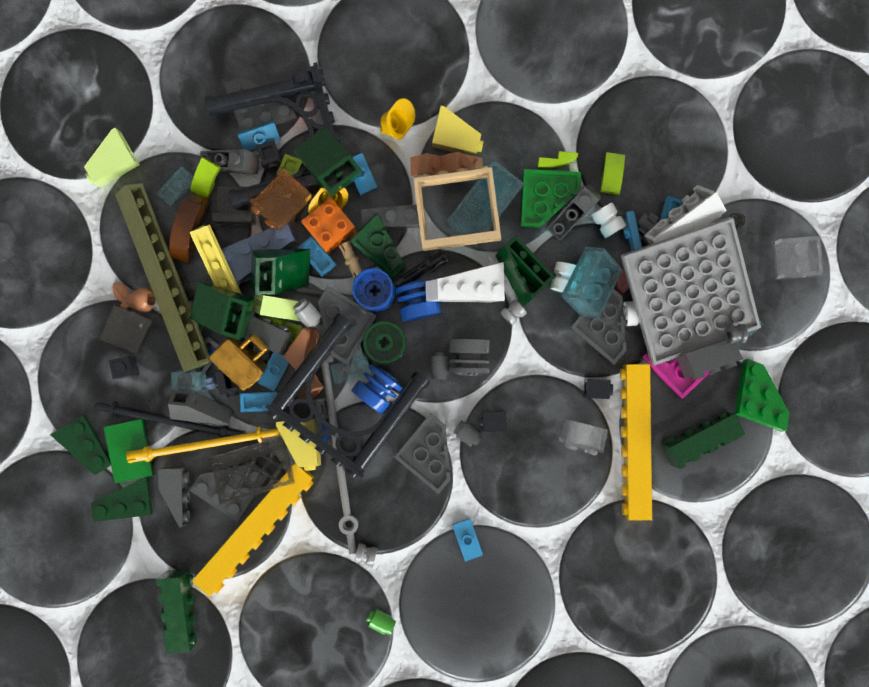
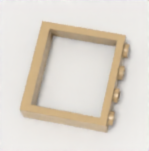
M477 166L475 170L461 168L457 169L454 173L440 171L437 172V175L429 176V174L417 176L418 178H413L423 251L501 241L492 167ZM487 178L494 231L428 240L421 187Z

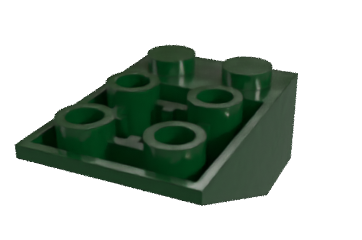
M326 127L294 149L296 155L329 199L362 174V170L352 156Z
M310 249L252 250L251 288L254 294L275 295L309 286Z
M198 281L190 319L221 335L239 340L247 333L255 298Z

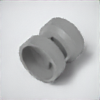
M515 299L510 303L509 308H504L500 312L512 326L517 323V318L527 314L525 309Z
M359 543L354 562L359 564L363 562L367 566L373 567L378 548H368L364 544Z

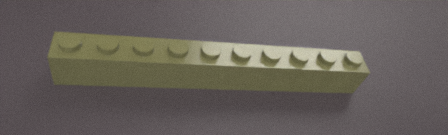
M142 183L125 185L115 196L184 372L200 368L211 362L197 322L190 319L192 309Z

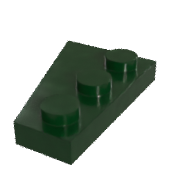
M378 213L350 238V242L382 271L387 273L391 279L405 267V263Z
M86 415L77 418L50 434L94 475L111 466L110 457Z
M149 476L92 502L93 522L152 515Z

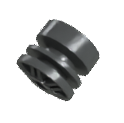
M450 339L449 352L458 354V358L450 359L449 363H458V368H449V372L459 376H479L489 373V368H481V364H489V360L481 359V355L490 353V340Z

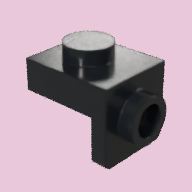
M275 140L256 146L261 159V166L264 169L273 170L279 167L282 160Z
M222 371L215 372L214 383L216 388L219 389L220 395L226 394L227 397L239 395L238 391H241L239 387L232 388L229 377Z

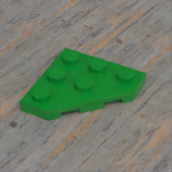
M524 169L520 227L540 228L580 192L581 172Z
M750 359L743 360L734 414L784 432L787 431L789 411L765 366Z

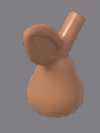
M119 282L113 283L114 295L118 301L122 302L114 311L117 317H120L128 307L140 312H148L154 307L155 296L149 288H138L130 293L124 284Z

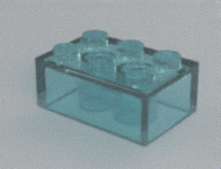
M585 247L561 296L580 316L599 319L623 269L604 248Z

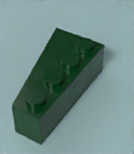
M725 411L718 414V418L712 421L708 419L699 423L700 426L695 429L690 427L683 430V434L678 437L673 435L666 438L665 443L661 444L670 465L682 469L686 467L685 462H695L701 459L700 454L712 453L718 449L717 445L725 446L746 435L737 415Z
M190 569L168 570L155 579L156 586L161 587L158 601L163 603L160 613L161 621L166 622V626L163 628L166 653L190 652L197 644V634L194 633L196 615L193 613L192 608L195 603V597L191 592L193 575H190Z

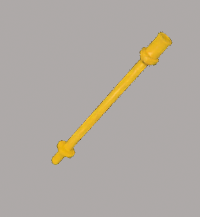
M259 426L256 432L157 449L146 446L140 450L127 451L126 457L128 463L143 460L149 462L155 456L256 439L261 444L264 442V438L278 436L280 432L277 428L263 431L262 427Z

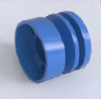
M366 269L359 273L353 281L352 291L354 298L358 304L370 312L379 313L386 311L396 300L395 284L388 274L380 269ZM375 288L380 291V293H377V296L372 293L375 291Z
M425 280L409 282L395 289L396 294H405V296L397 298V301L407 302V306L399 309L402 322L442 313L439 301H426Z
M370 364L368 368L374 375L372 376L364 372V376L369 381L365 383L358 380L351 391L370 407L384 414L391 405L385 397L389 395L396 398L397 395L391 389L395 388L401 392L403 387L387 371Z

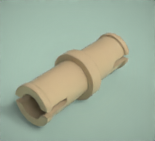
M350 241L339 245V248L346 260L345 264L349 266L355 280L357 275L363 270L359 263V257L355 255Z

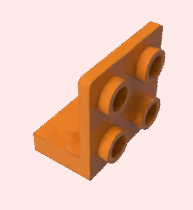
M332 198L326 200L301 221L327 254L357 231Z

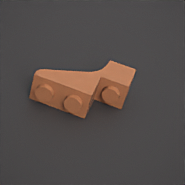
M460 152L442 156L425 153L410 157L411 176L417 177L423 174L433 176L437 175V172L440 171L454 173L457 169L461 168L475 170L477 166L483 167V158Z
M316 327L301 329L297 334L296 340L287 348L288 351L284 358L295 370L298 369L318 342L319 331ZM316 374L311 384L312 400L317 397L324 387ZM306 384L297 395L299 399H307Z

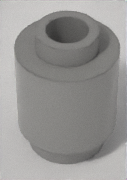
M302 299L294 305V314L306 328H314L321 322V314L310 301Z

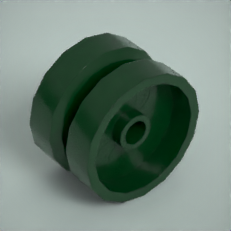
M382 321L373 324L366 331L363 338V347L366 354L373 361L380 364H391L403 356L406 349V337L396 324ZM385 339L389 341V345H386V347L382 345V341Z

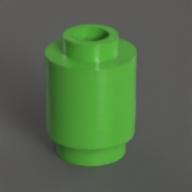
M377 608L374 611L371 610L366 618L367 626L383 635L385 633L387 635L391 634L396 621L392 619V616Z

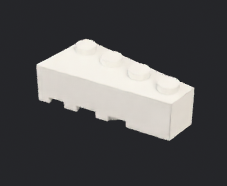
M504 262L426 281V301L490 303L505 301Z

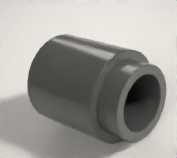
M434 352V356H430V374H432V379H447V375H449L450 356H446L445 352Z
M463 420L460 421L453 432L457 435L458 439L470 447L472 445L477 446L482 439L480 435L482 431L467 421L465 423Z

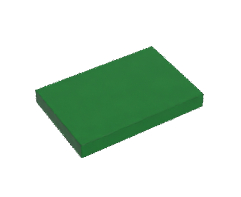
M143 419L104 427L115 483L154 475L152 461L146 462L143 460L128 463L126 457L127 451L140 450L149 446Z

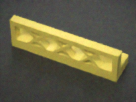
M210 224L191 231V237L214 286L242 294Z

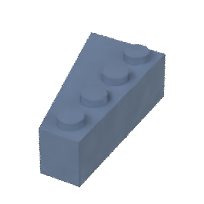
M286 221L221 250L239 287L240 284L251 278L252 250L289 249L297 243L291 226Z

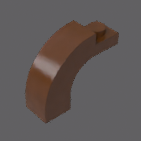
M191 193L187 200L183 199L171 231L169 248L171 258L189 263L196 251V245L190 232L198 228L199 222L210 204V198Z

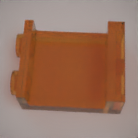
M283 167L276 172L277 177L255 199L251 198L249 201L252 206L250 209L258 217L262 215L266 219L265 223L272 230L276 228L279 232L312 199L311 193Z

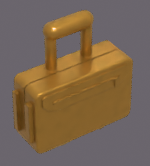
M250 334L244 342L241 339L229 337L214 350L209 359L217 366L218 370H221L231 379L232 383H235L241 390H246L254 385L265 373L267 365L260 357L268 351V346L255 334ZM250 342L260 349L257 354L247 346Z

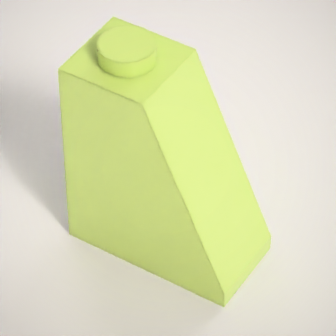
M113 128L84 168L87 171L85 175L89 182L102 187L138 167L140 164L122 132Z
M273 295L254 296L255 300L252 311L255 313L300 321L294 314L295 311L293 309L299 300Z

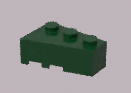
M517 235L509 240L495 255L499 263L504 262V273L522 307L526 306L555 278V275Z

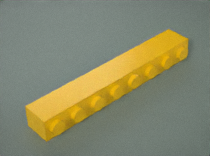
M650 364L623 365V369H620V379L623 380V388L620 389L623 407L620 409V415L623 418L624 425L621 426V437L624 438V445L621 446V456L624 457V465H621V474L624 476L621 492L625 502L622 503V515H625V518L628 520H652Z
M294 463L192 582L209 597L214 592L218 594L225 586L222 582L226 578L231 579L238 571L235 567L239 563L243 565L250 557L248 552L252 548L256 550L263 542L261 540L262 536L265 533L269 535L276 527L274 525L277 519L281 521L287 515L288 511L286 509L290 504L294 506L300 500L299 494L303 489L307 491L314 484L311 480L315 476L309 471H304V467H298Z

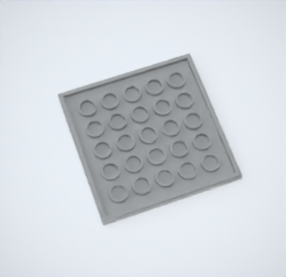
M733 217L722 219L620 255L651 365L655 366L686 353L724 341L725 328L728 324H733L734 326L745 324L748 332L761 328Z

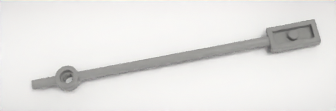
M322 324L316 326V329L319 331L318 341L324 334ZM329 355L321 365L329 422L338 428L328 363L334 362V357ZM338 433L335 436L332 435L333 448L337 449L335 441L339 436ZM342 464L340 467L336 465L343 509V517L339 521V529L347 536L349 554H355L357 550L354 533L358 528L359 522L354 515H351L344 465ZM346 521H351L353 525L351 527L346 526Z

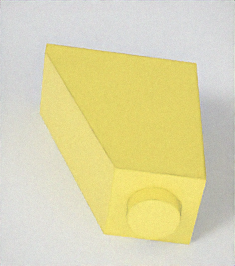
M440 106L432 147L477 156V152L482 151L484 142L480 140L481 134L445 106Z
M311 419L305 423L301 422L302 425L316 434L317 424L314 421L316 419ZM284 421L276 422V426L297 466L304 467V471L316 470V466L321 465L320 452L314 449L317 445L312 441L309 443L303 441L298 437L301 433L295 429L291 432L283 426Z

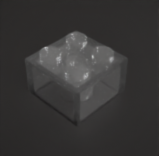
M820 236L783 238L773 242L776 280L823 275Z
M564 419L559 441L564 443L563 446L568 449L578 451L579 447L585 453L597 455V452L603 453L608 430Z

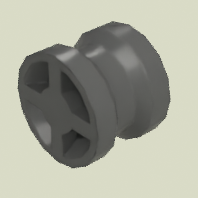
M728 324L726 326L725 340L728 344H734L735 342L746 343L748 329L745 324H738L737 326Z

